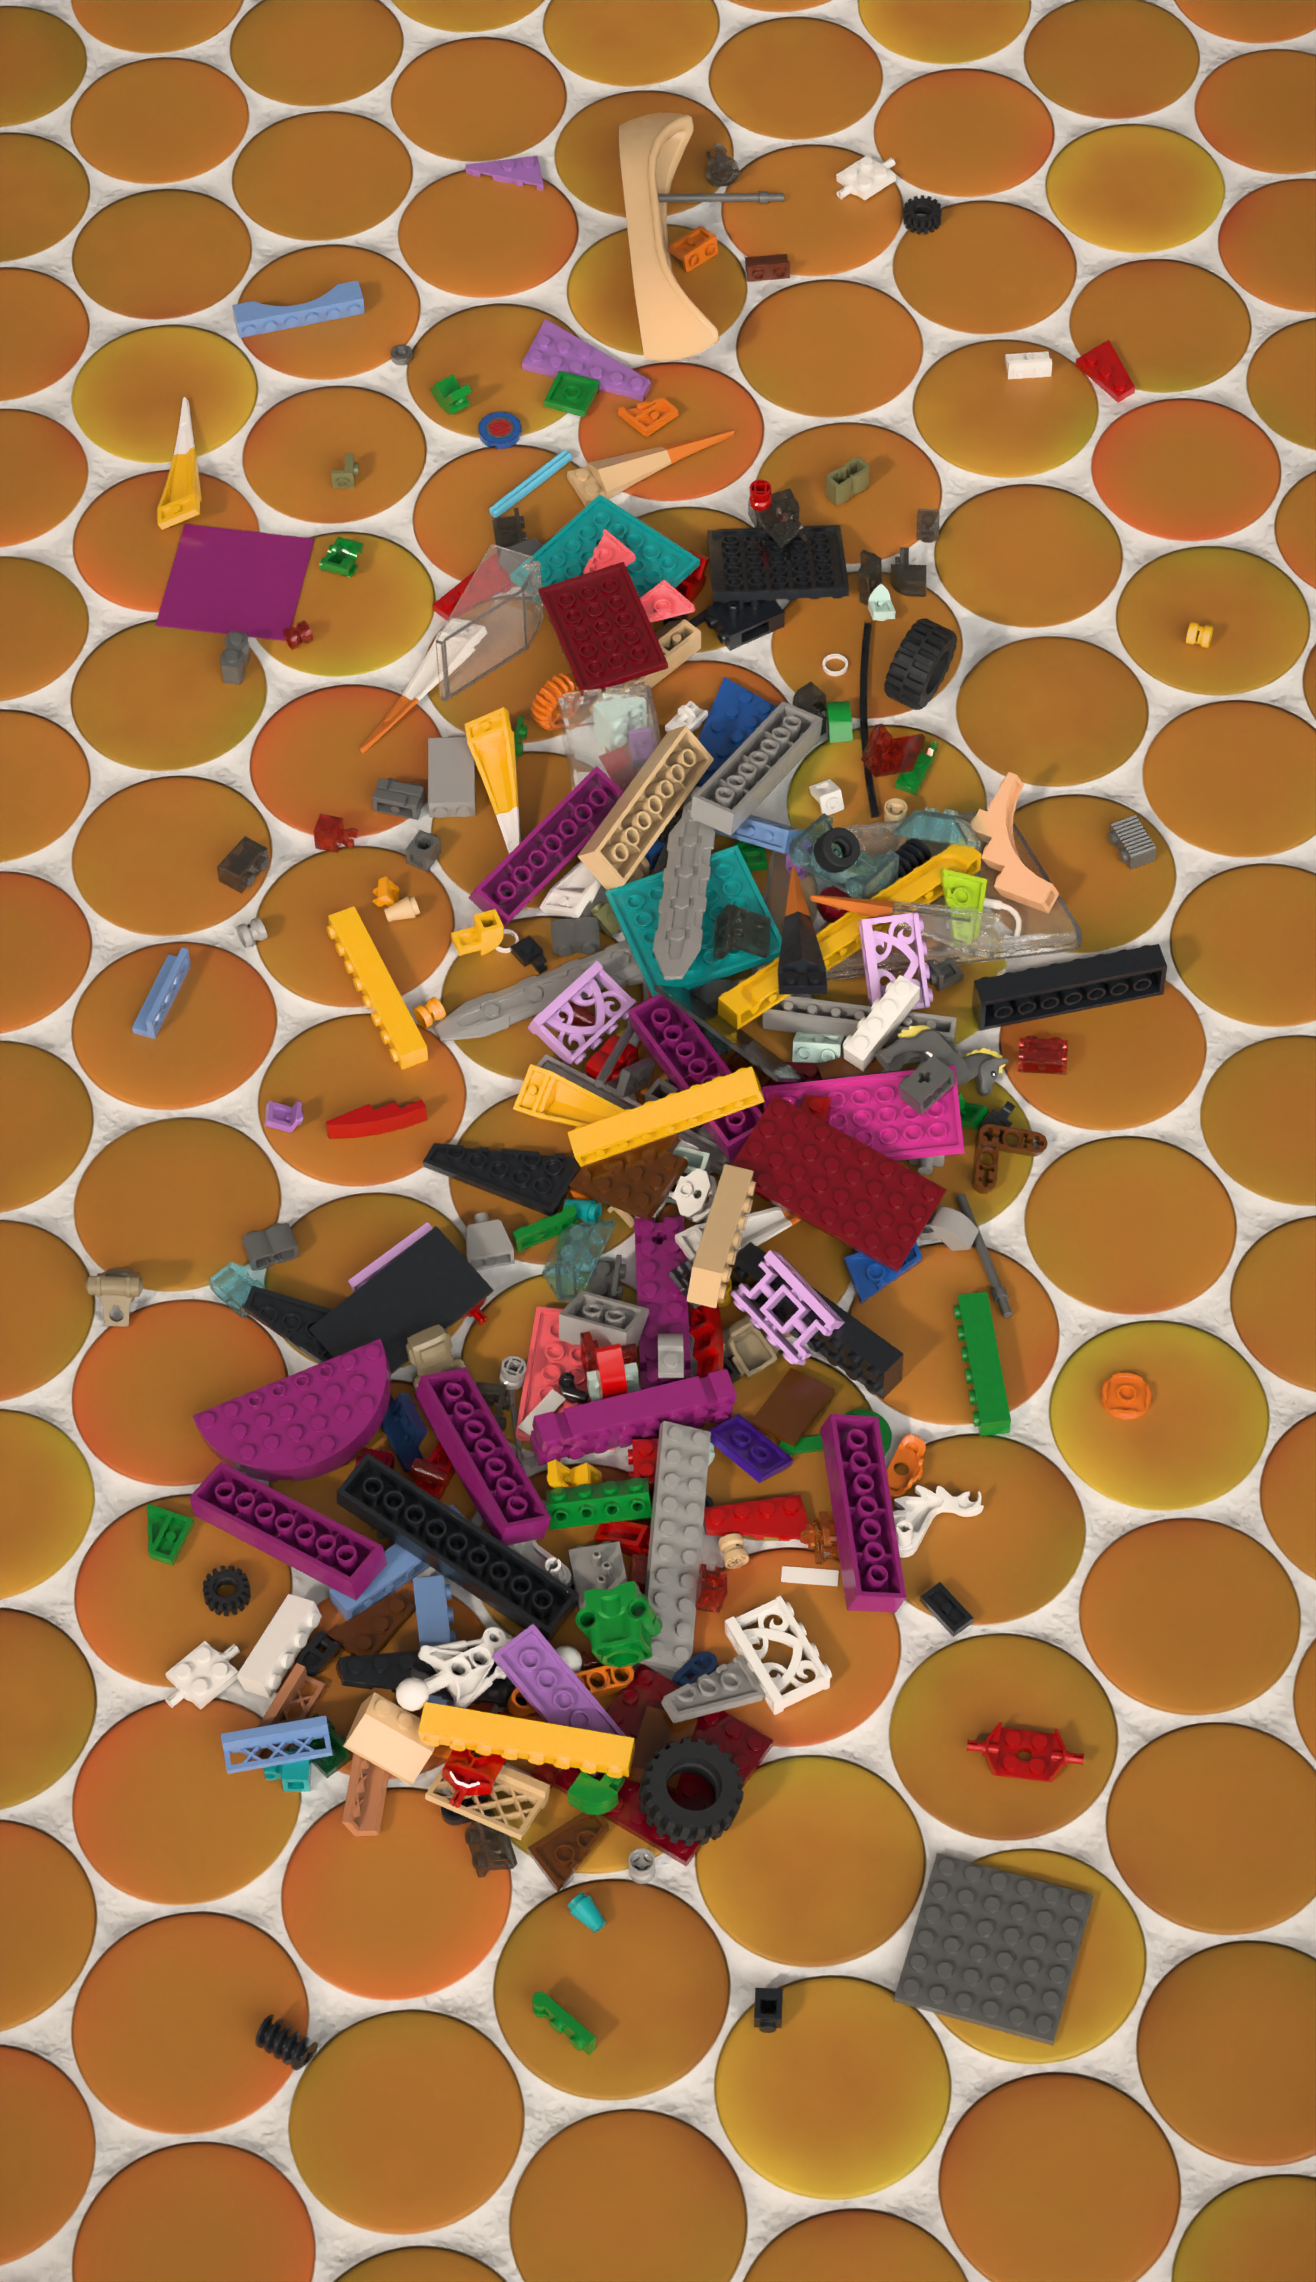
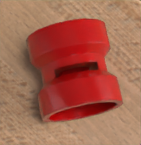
M761 479L753 481L749 487L750 506L757 511L767 510L772 502L771 484Z

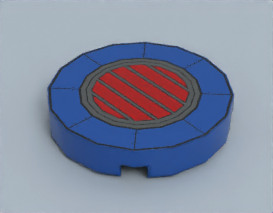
M508 412L490 413L483 417L478 427L480 440L486 446H496L497 449L513 446L519 441L522 433L519 419Z

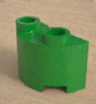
M338 537L335 543L330 545L326 557L321 559L319 569L344 577H352L359 566L355 562L358 554L363 551V543Z

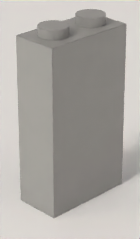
M467 737L428 738L429 818L476 816L475 760L468 746Z

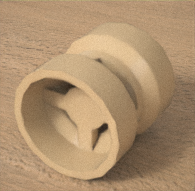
M892 798L885 803L884 824L888 829L900 830L906 826L907 804L904 800Z
M732 1533L719 1539L718 1546L719 1550L724 1553L723 1562L726 1568L735 1569L748 1563L749 1556L748 1552L743 1548L744 1540L741 1534Z

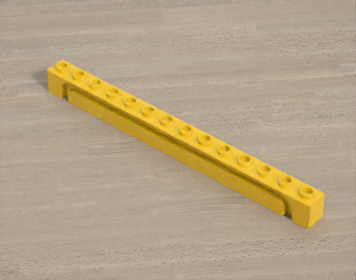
M961 839L955 844L948 846L940 854L933 856L923 865L916 867L903 878H899L886 889H882L870 899L894 901L892 916L916 913L944 895L940 874L942 869L973 876L980 871L981 853ZM849 911L816 934L826 971L862 948L858 920L870 919L871 917ZM891 922L872 924V930L886 933ZM779 957L718 997V1015L736 1030L791 995H779Z

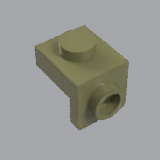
M354 453L345 454L344 470L331 471L333 488H355V476H359V462H355Z
M608 901L604 904L599 902L590 910L592 913L590 917L598 918L599 926L609 937L613 936L620 929Z

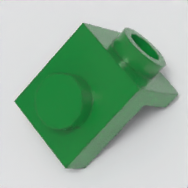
M958 1093L962 1127L977 1130L989 1113L986 1106L967 1103L962 1093Z

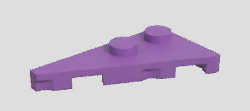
M538 156L465 164L466 174H471L472 176L480 177L481 174L493 176L495 181L514 183L518 186H524L526 183L537 186V190H544Z

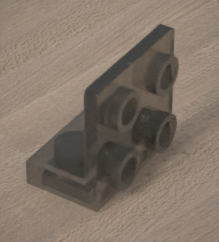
M728 904L715 918L714 957L722 960L735 948L767 958L770 949L771 919Z

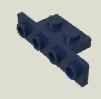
M408 1392L399 1393L395 1401L391 1395L381 1426L404 1472L424 1471L425 1460L418 1447L428 1433L426 1425L423 1423Z

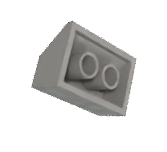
M581 1291L559 1314V1340L569 1342L572 1345L587 1347L594 1351L597 1348L620 1344L623 1358H627L638 1346L649 1309Z

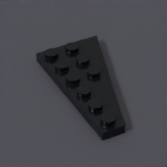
M434 1143L423 1160L425 1168L550 1217L557 1213L571 1189L570 1183L582 1168L576 1158L565 1157L564 1154L547 1156L540 1155L539 1152L509 1149L490 1151L486 1147L467 1149L463 1145Z

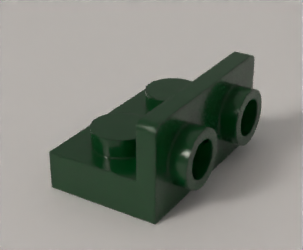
M316 1713V1714H315L314 1716H312V1717L314 1718V1717H320V1716H319L318 1713ZM327 1719L333 1756L311 1759V1761L328 1779L351 1761L352 1758L350 1750L343 1747L346 1738L343 1735L339 1737L334 1731L333 1724ZM314 1739L309 1744V1747L314 1750L325 1749V1739Z

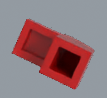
M689 550V553L700 559V566L675 589L684 597H688L690 602H693L702 591L707 580L705 573L710 558Z

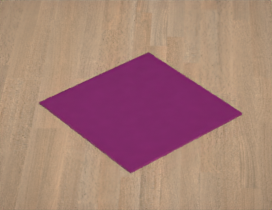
M184 524L156 626L220 634L236 631L247 633L248 637L288 641L315 539Z

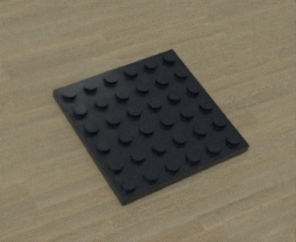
M840 525L707 530L713 601L727 603L738 600L750 602L752 600L773 601L775 599L796 600L798 598L819 599L821 597L839 599L849 596V584Z

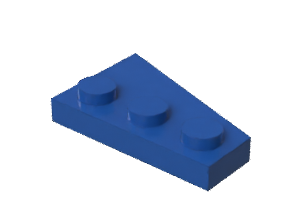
M915 1243L898 1273L860 1252L844 1257V1264L860 1304L922 1261V1255L917 1243Z

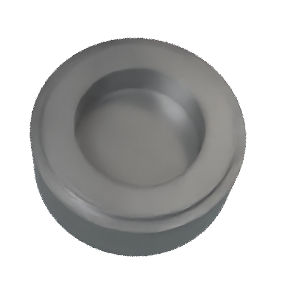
M407 345L395 346L391 350L392 362L400 366L409 364L413 359L412 349Z

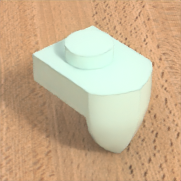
M879 584L872 591L868 600V610L873 620L886 621L887 619H895L896 611L891 602L890 594L882 584Z

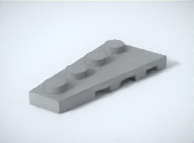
M739 1655L727 1665L724 1663L717 1667L716 1671L711 1674H704L696 1682L688 1683L664 1696L661 1704L672 1722L677 1723L762 1701L765 1693L742 1656Z

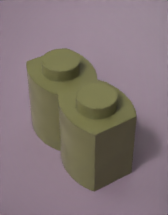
M856 457L849 460L843 468L830 472L826 477V497L835 505H839L848 501L852 494L864 491L869 485L870 466L861 457Z

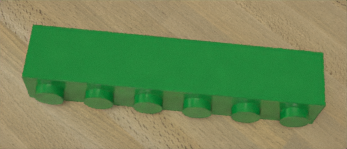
M988 1293L960 1294L957 1296V1305H953V1315L955 1320L959 1319L960 1326H957L958 1341H963L964 1346L960 1348L961 1360L967 1363L964 1375L966 1384L970 1383L971 1390H968L969 1404L974 1405L975 1412H972L973 1426L978 1427L980 1436L1010 1433L1011 1417Z

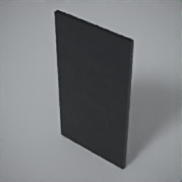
M655 985L653 990L776 1082L800 1083L807 1081L806 1077L743 1030H736L719 1016L715 1009L688 989Z
M435 1226L311 1326L309 1331L333 1358L381 1339L389 1360L391 1374H393L409 1361L406 1350L408 1337L438 1324L447 1330L494 1290L440 1229Z

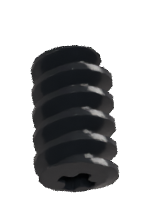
M910 838L893 855L882 862L880 866L881 874L885 881L892 885L899 878H903L916 867L930 860L931 852L923 842Z
M274 2015L267 2016L257 2032L256 2046L259 2048L264 2047L265 2052L273 2053L276 2059L282 2058L283 2063L286 2065L291 2064L293 2070L298 2071L302 2069L314 2056L318 2043L314 2042L307 2046L309 2042L308 2036L299 2041L300 2031L297 2030L290 2035L292 2026L287 2025L282 2030L283 2020L278 2019L272 2024Z

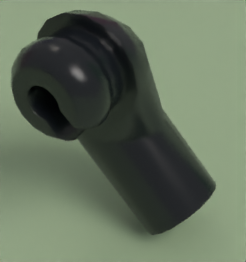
M569 1372L561 1374L558 1386L563 1397L580 1404L587 1403L589 1393L576 1389L573 1382V1374Z

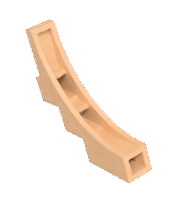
M1008 772L1006 778L1000 783L997 795L991 800L988 811L979 809L976 816L970 822L969 830L976 839L989 843L985 846L981 858L989 868L1001 872L998 874L994 885L1002 897L1049 914L1059 892L1052 883L1036 876L1025 867L1016 850L1013 835V817L1016 803L1024 784L1016 774Z

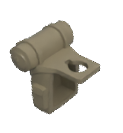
M116 1267L108 1269L103 1273H97V1276H89L85 1287L89 1295H97L103 1305L104 1325L129 1326V1306L135 1297L140 1296L143 1290V1278L140 1277V1273L134 1272L129 1268ZM114 1305H119V1309L124 1314L120 1320L112 1319L109 1314Z
M748 1314L724 1330L722 1329L724 1353L728 1351L733 1356L731 1359L733 1365L741 1373L740 1375H744L746 1379L764 1371L779 1359L777 1347L767 1340L762 1332L763 1329H758L750 1321L751 1316Z
M439 1324L407 1338V1356L411 1364L415 1365L417 1372L412 1381L414 1391L417 1390L420 1378L423 1375L467 1368L466 1363L461 1358L454 1359L451 1353L453 1347L451 1337L448 1331Z

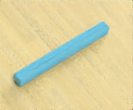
M567 450L561 451L489 507V514L494 518L501 516L572 460L571 453Z

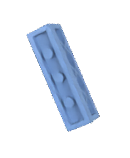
M751 814L731 836L714 829L716 834L784 854L790 853L793 837H804L805 830Z
M182 947L178 956L168 954L132 1026L133 1033L153 1039L156 1038L191 967L189 950Z
M326 1715L221 1734L227 1774L333 1756ZM325 1739V1749L314 1750L309 1747L312 1740ZM291 1743L300 1747L295 1754L288 1755L282 1751L287 1744ZM263 1748L273 1751V1754L268 1759H261L256 1754ZM241 1752L247 1756L243 1763L231 1765L230 1754Z

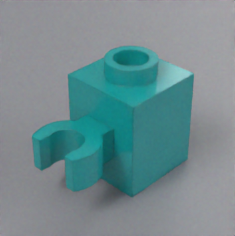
M292 1749L290 1751L283 1752L290 1755L295 1754L298 1751V1749ZM305 1760L265 1767V1780L282 1779L284 1792H310L312 1761Z

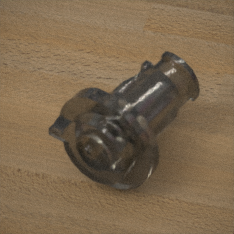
M713 144L716 158L712 157L709 151L706 152L709 162L705 169L707 181L715 187L729 186L740 175L738 165L734 159L728 157L724 145Z

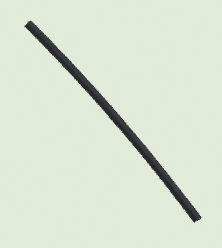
M871 621V624L864 623L862 641L860 729L871 818L879 817L871 769L867 720V672Z

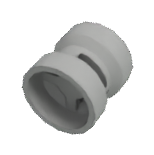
M259 917L252 919L248 925L240 924L236 926L239 939L245 948L253 945L254 941H263L268 938L266 929Z
M509 1356L503 1360L499 1381L505 1389L517 1390L523 1385L527 1366L522 1358Z
M638 1848L632 1851L628 1859L630 1878L639 1884L650 1882L656 1872L653 1853L645 1848Z

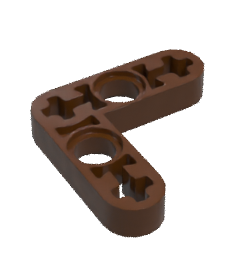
M994 1124L983 1125L976 1135L972 1177L974 1190L980 1194H987L995 1187L999 1151L1037 1157L1047 1148L1046 1137L1034 1131ZM986 1132H990V1136L993 1137L990 1141L987 1140V1136H984ZM1014 1135L1018 1140V1144L1016 1146L1009 1145L1006 1141V1136ZM1033 1140H1036V1143L1040 1145L1037 1149L1034 1148L1033 1144H1030ZM981 1154H989L992 1158V1164H984L980 1159ZM984 1171H988L985 1180L989 1183L986 1187L983 1186V1182L979 1181L984 1176Z

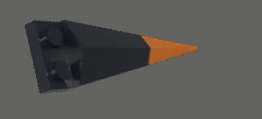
M793 865L778 964L779 995L827 994L826 966L796 867Z

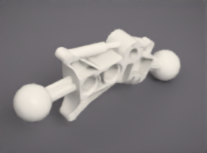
M490 1627L484 1631L480 1639L471 1641L460 1640L436 1646L423 1645L418 1657L430 1664L437 1674L425 1680L415 1677L404 1679L396 1689L398 1704L403 1709L409 1711L420 1710L425 1702H428L430 1694L446 1687L454 1700V1707L466 1709L493 1684L492 1682L495 1679L506 1678L505 1673L498 1665L493 1674L487 1677L494 1664V1660L491 1657L515 1637L504 1634L499 1628ZM476 1646L472 1649L467 1650V1647ZM560 1646L556 1649V1652L574 1673L581 1670V1654L575 1648ZM474 1660L481 1662L483 1665L477 1664ZM452 1671H457L461 1675H456Z

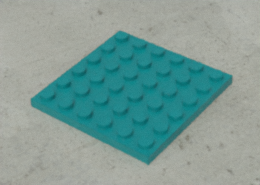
M599 494L511 574L510 582L542 603L538 589L584 574L583 571L589 559L593 557V551L595 547H598L605 529L635 554L636 560L626 568L639 598L663 580H666L671 586L676 588L700 566V559Z
M737 845L711 854L709 865L711 873L706 889L707 905L706 911L703 913L701 928L703 930L701 950L683 979L664 980L653 952L655 932L658 930L660 917L658 913L659 902L663 895L664 871L605 891L609 905L651 997L659 994L653 990L655 985L683 987L691 990L780 957L782 937Z

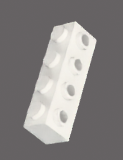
M899 975L896 981H890L885 989L886 994L882 999L878 998L871 1007L872 1012L868 1017L864 1016L857 1025L858 1030L853 1036L850 1034L843 1043L844 1059L863 1072L874 1059V1054L881 1050L920 999V987Z
M292 1594L287 1595L236 1675L245 1691L271 1698L275 1690L280 1687L285 1674L293 1666L294 1660L301 1649L305 1647L314 1628L320 1623L322 1616L314 1601Z

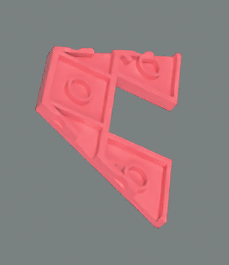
M605 529L598 547H595L593 551V557L589 559L583 572L586 574L623 561L627 567L636 560L635 554ZM663 580L640 597L650 623L695 611L694 605L666 580Z

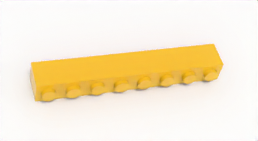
M353 906L328 915L329 926H326L328 935L331 940L335 939L337 953L340 957H344V965L348 974H353L355 988L358 992H362V1000L366 1009H371L372 1021L375 1027H380L383 1043L385 1045L389 1044L391 1048L389 1052L393 1062H398L401 1070L427 1061V1045L355 907Z
M753 1067L740 1068L735 1073L718 1076L707 1083L696 1084L679 1093H670L665 1098L648 1101L637 1108L623 1110L620 1114L611 1117H603L595 1123L578 1126L574 1130L569 1131L568 1136L574 1157L580 1167L758 1105L765 1102Z
M429 1702L424 1704L418 1730L420 1741H423L428 1746L437 1747L440 1744L449 1746L456 1751L469 1749L485 1756H489L491 1753L498 1754L508 1760H517V1758L527 1759L530 1763L536 1765L550 1763L560 1769L579 1768L582 1772L588 1774H595L596 1772L607 1773L612 1778L629 1777L635 1751V1740L632 1737Z

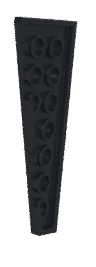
M476 1646L467 1647V1650L472 1649ZM420 1650L339 1657L337 1662L342 1686L371 1690L373 1688L390 1689L393 1693H396L398 1685L406 1678L415 1677L425 1680L437 1673L430 1664L419 1659L418 1654ZM474 1660L477 1664L483 1665L481 1662ZM495 1661L487 1677L493 1674L497 1667ZM452 1671L456 1675H461L457 1671ZM507 1676L505 1679H495L492 1682L493 1684L472 1702L473 1704H479L480 1702L497 1704L498 1707L507 1708L508 1699L516 1687ZM446 1687L430 1694L441 1696L444 1700L454 1701ZM521 1697L515 1698L519 1705H527L525 1699Z

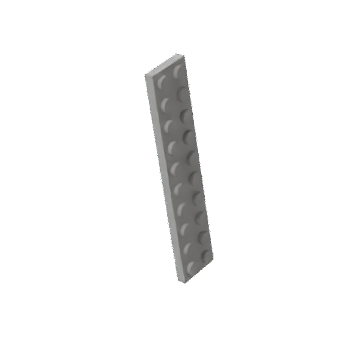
M663 1421L659 1429L645 1596L648 1598L650 1606L661 1619L662 1630L657 1636L651 1637L653 1656L639 1663L678 1671L692 1658L711 1432L668 1421Z

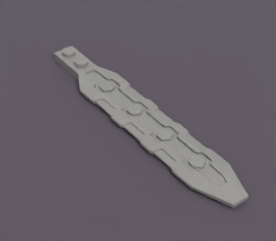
M695 786L685 799L682 818L668 836L667 866L663 873V895L658 909L660 917L653 945V952L664 980L683 979L701 950L703 930L701 929L702 920L707 905V881L710 880L711 867L709 866L711 850L714 849L716 833L712 827L690 818L693 795L701 788Z
M626 940L608 946L605 950L562 964L560 968L539 976L523 979L511 987L469 1000L436 1024L434 1030L440 1041L443 1042L486 1037L507 1029L509 1025L535 1015L537 1016L596 961L604 967L603 970L616 983L622 980L627 982L630 979L641 976V972ZM595 978L600 990L604 989L605 987ZM585 992L580 994L582 999L588 997Z

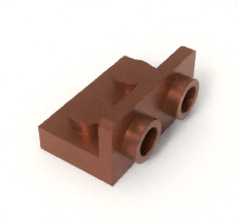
M787 254L745 257L748 282L790 278V261Z

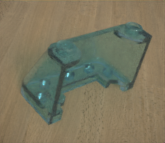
M825 813L794 839L789 846L790 859L793 864L837 887L853 898L863 899L875 895L898 880L899 855L891 850L885 855L879 853L875 858L860 851L857 862L843 872L831 873L822 869L816 862L814 845L822 834L833 829L831 825L833 818ZM831 843L833 853L842 858L841 848L837 844Z

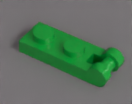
M567 1205L558 1214L544 1217L536 1223L521 1226L516 1231H513V1245L517 1253L576 1229L578 1226L576 1207Z
M536 1992L533 1995V2013L536 2017L548 2019L552 2029L559 2034L564 2033L576 2050H583L590 2055L596 2049V2037L544 1992Z

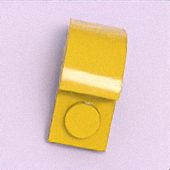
M496 909L473 915V927L452 932L451 940L459 956L479 951L482 956L494 950L501 943L504 935V926Z
M556 1459L547 1463V1481L553 1488H568L582 1484L602 1483L601 1471L587 1462L572 1469H569Z

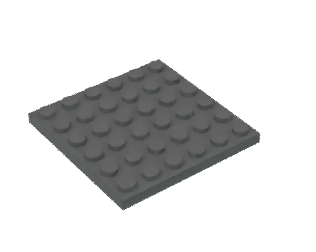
M937 1853L898 1982L894 2002L1053 2046L1094 1896Z

